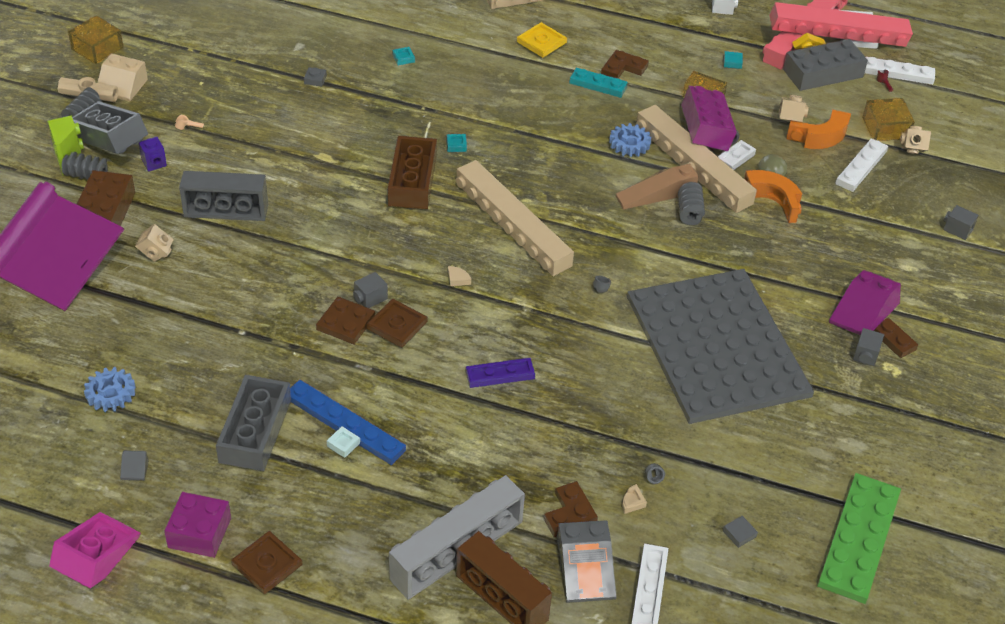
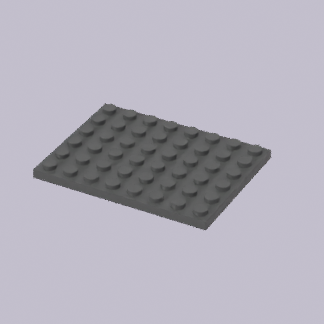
M745 269L627 292V299L688 424L813 397L814 390Z

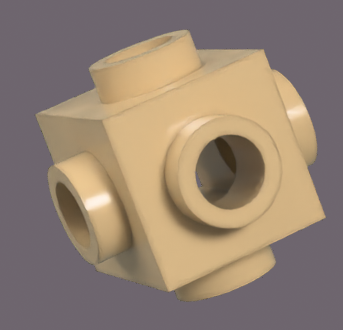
M910 126V129L908 128L904 130V133H901L900 144H902V149H906L907 153L918 154L919 151H928L931 131L922 130L920 126Z
M154 224L142 232L135 247L155 262L161 257L165 258L172 250L170 246L174 239Z

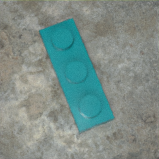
M576 67L570 77L569 84L622 98L627 89L628 82Z

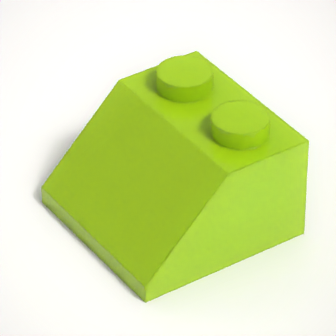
M72 115L48 120L53 147L61 172L64 156H70L72 152H77L79 155L81 150L84 149L82 139L77 136L81 134L78 122L74 123Z

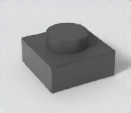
M308 67L304 77V84L322 87L327 76V70Z

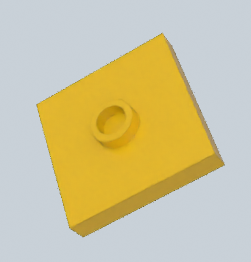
M540 22L517 36V42L544 58L566 44L567 37Z

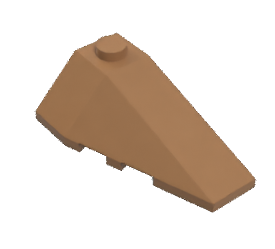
M691 164L663 169L618 192L616 198L623 210L678 198L679 188L688 182L697 183L699 176Z

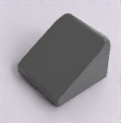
M123 451L121 480L145 481L149 462L146 451Z

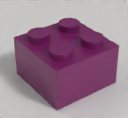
M182 492L164 530L167 547L215 558L231 521L229 501Z

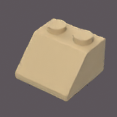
M111 53L101 66L98 83L117 86L119 90L118 99L131 101L148 80L145 62Z

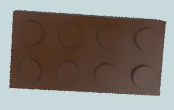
M398 136L388 184V206L428 209L437 158V139Z
M93 170L76 205L121 226L135 195L133 176Z
M478 531L457 548L456 577L510 624H545L549 621L552 598L550 588L545 583H540L534 578L526 567H521L515 562L508 552L502 551L496 546L489 536H485Z

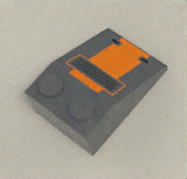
M608 521L559 523L557 545L566 603L615 600L616 587Z

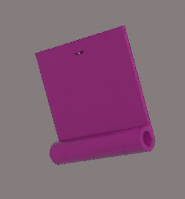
M39 182L0 233V278L66 311L125 229L58 196L55 192L56 188L49 182Z

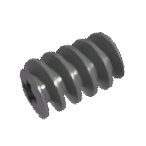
M87 87L62 110V117L71 115L73 117L96 102H102L99 94L93 88Z
M72 152L70 156L65 155L62 160V173L66 176L70 175L71 177L88 180L93 170L108 171L107 159L105 158L100 160L96 156L94 158L91 155L85 157L82 153L78 155L77 152Z
M688 182L678 190L680 219L684 224L697 225L705 215L703 189L699 183Z

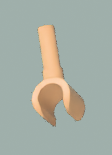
M185 115L178 116L175 121V127L183 130L186 125L203 128L204 125L203 123L189 120Z

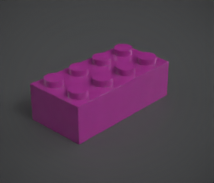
M689 85L681 106L692 143L729 151L737 131L724 94L718 90L710 91L701 86L694 87Z

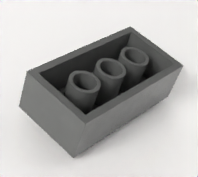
M851 39L787 52L783 70L799 91L863 78L868 59Z
M100 101L72 117L74 123L78 122L81 134L77 136L82 139L83 143L115 154L125 152L127 147L141 142L143 137L148 135L139 113Z
M183 171L179 189L184 217L251 221L266 220L269 205L266 175Z
M250 375L244 376L216 444L218 463L259 471L265 470L291 402L289 382Z

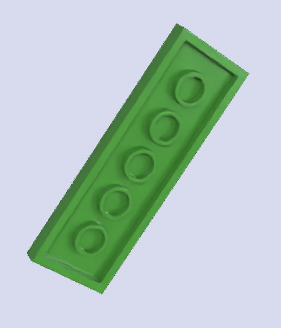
M855 473L817 587L866 604L901 488Z

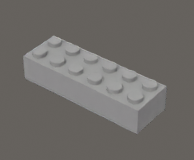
M506 475L499 480L492 481L487 488L481 492L474 493L463 504L454 506L449 513L443 517L436 518L431 525L422 531H416L411 538L402 544L395 545L389 552L390 581L407 600L411 599L457 567V548L476 532L480 531L483 535L489 536L493 541H496L521 524L523 521L525 493Z

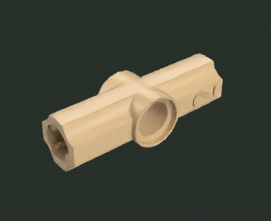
M61 77L59 80L58 92L61 94L78 96L84 89L91 87L99 94L100 99L103 101L116 102L118 99L119 90L117 86L96 83L95 79L91 77H84L80 80Z

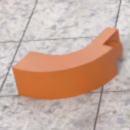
M832 109L830 119L826 123L817 125L791 120L786 139L805 143L804 148L808 149L832 147L844 139L851 113Z
M748 170L745 172L744 179L757 189L755 198H769L776 201L782 206L788 223L797 222L798 214H801L800 201L802 192L795 183L771 171Z

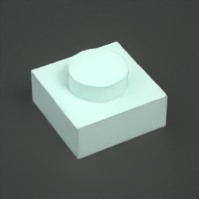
M344 427L337 430L327 440V447L344 458L360 444V437Z

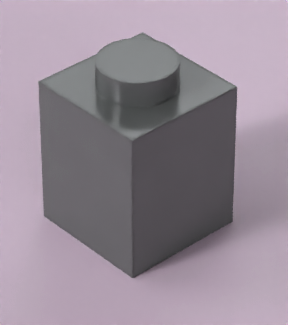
M956 205L952 212H947L944 218V222H946L944 231L966 240L974 230L979 215Z
M374 272L354 282L353 296L357 303L370 308L388 299L387 283L377 272Z
M863 328L853 360L875 366L884 334Z

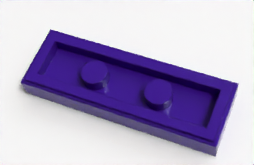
M531 358L466 366L465 370L470 388L535 379Z

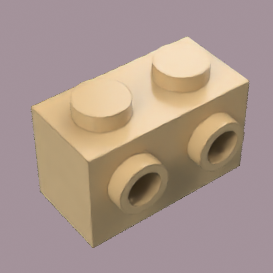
M790 95V98L781 97L778 116L780 119L803 122V117L807 118L809 107L802 100L801 96Z

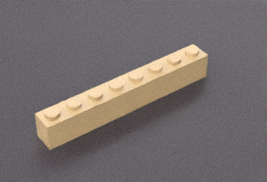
M657 105L638 112L636 125L638 124L640 129L644 127L645 132H650L651 141L679 165L691 164L699 176L698 181L724 202L727 207L738 213L754 204L757 189L707 147L692 143L690 133Z
M477 160L457 168L456 183L458 187L463 189L470 199L474 200L483 211H486L492 217L494 222L498 223L507 234L516 240L519 246H522L532 258L539 262L544 270L555 276L573 266L574 251Z

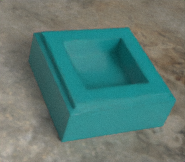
M410 47L392 50V55L398 66L415 63V56Z
M725 51L724 67L742 69L743 53Z
M447 134V151L467 152L466 134Z

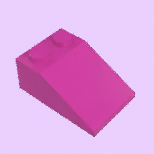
M99 512L54 541L49 567L91 589L108 576L140 537V532Z

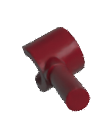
M884 69V73H881L878 70L877 81L884 83L889 92H892L893 88L888 81L889 71Z

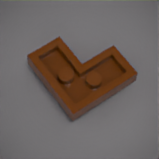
M615 50L601 69V74L619 78L624 71H628L642 76L649 65V60L625 53L624 51Z
M577 481L557 487L555 495L562 508L544 513V521L553 537H557L559 523L598 520V516Z

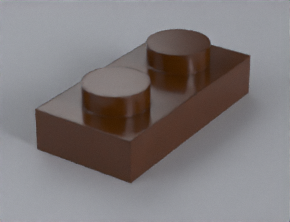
M889 317L883 320L874 330L884 334L882 342L900 358L917 350L918 344Z

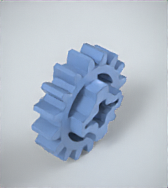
M631 123L628 126L621 124V128L616 126L615 130H611L609 139L611 149L615 148L616 153L622 152V156L629 154V157H632V154H635L639 157L640 153L646 154V150H649L651 145L650 132H645L644 127L640 129L638 124L635 127Z
M116 367L112 371L104 368L103 373L95 372L96 377H88L89 383L84 384V394L89 406L94 405L95 410L103 407L104 412L108 408L116 411L117 406L124 408V402L131 403V396H135L136 387L130 373H125L124 369L117 372Z

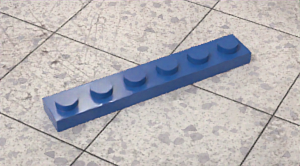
M299 380L290 388L291 403L336 431L341 427L349 430L360 437L359 445L388 464L392 465L406 451L405 444L302 380Z

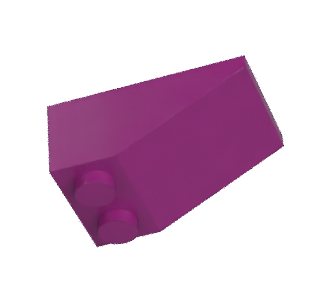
M863 270L852 280L830 317L829 323L861 335L863 328L874 331L900 304L901 283Z

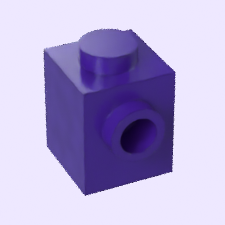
M158 137L139 142L141 160L148 172L167 166L164 147Z

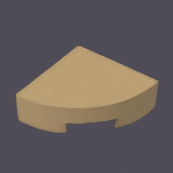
M448 266L450 286L471 285V277L465 270Z
M637 484L631 486L623 498L622 508L624 514L646 507L647 502Z

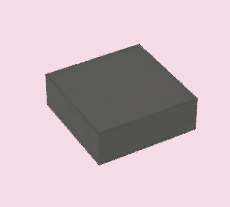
M743 515L723 528V532L738 548L756 538L758 534L756 529Z

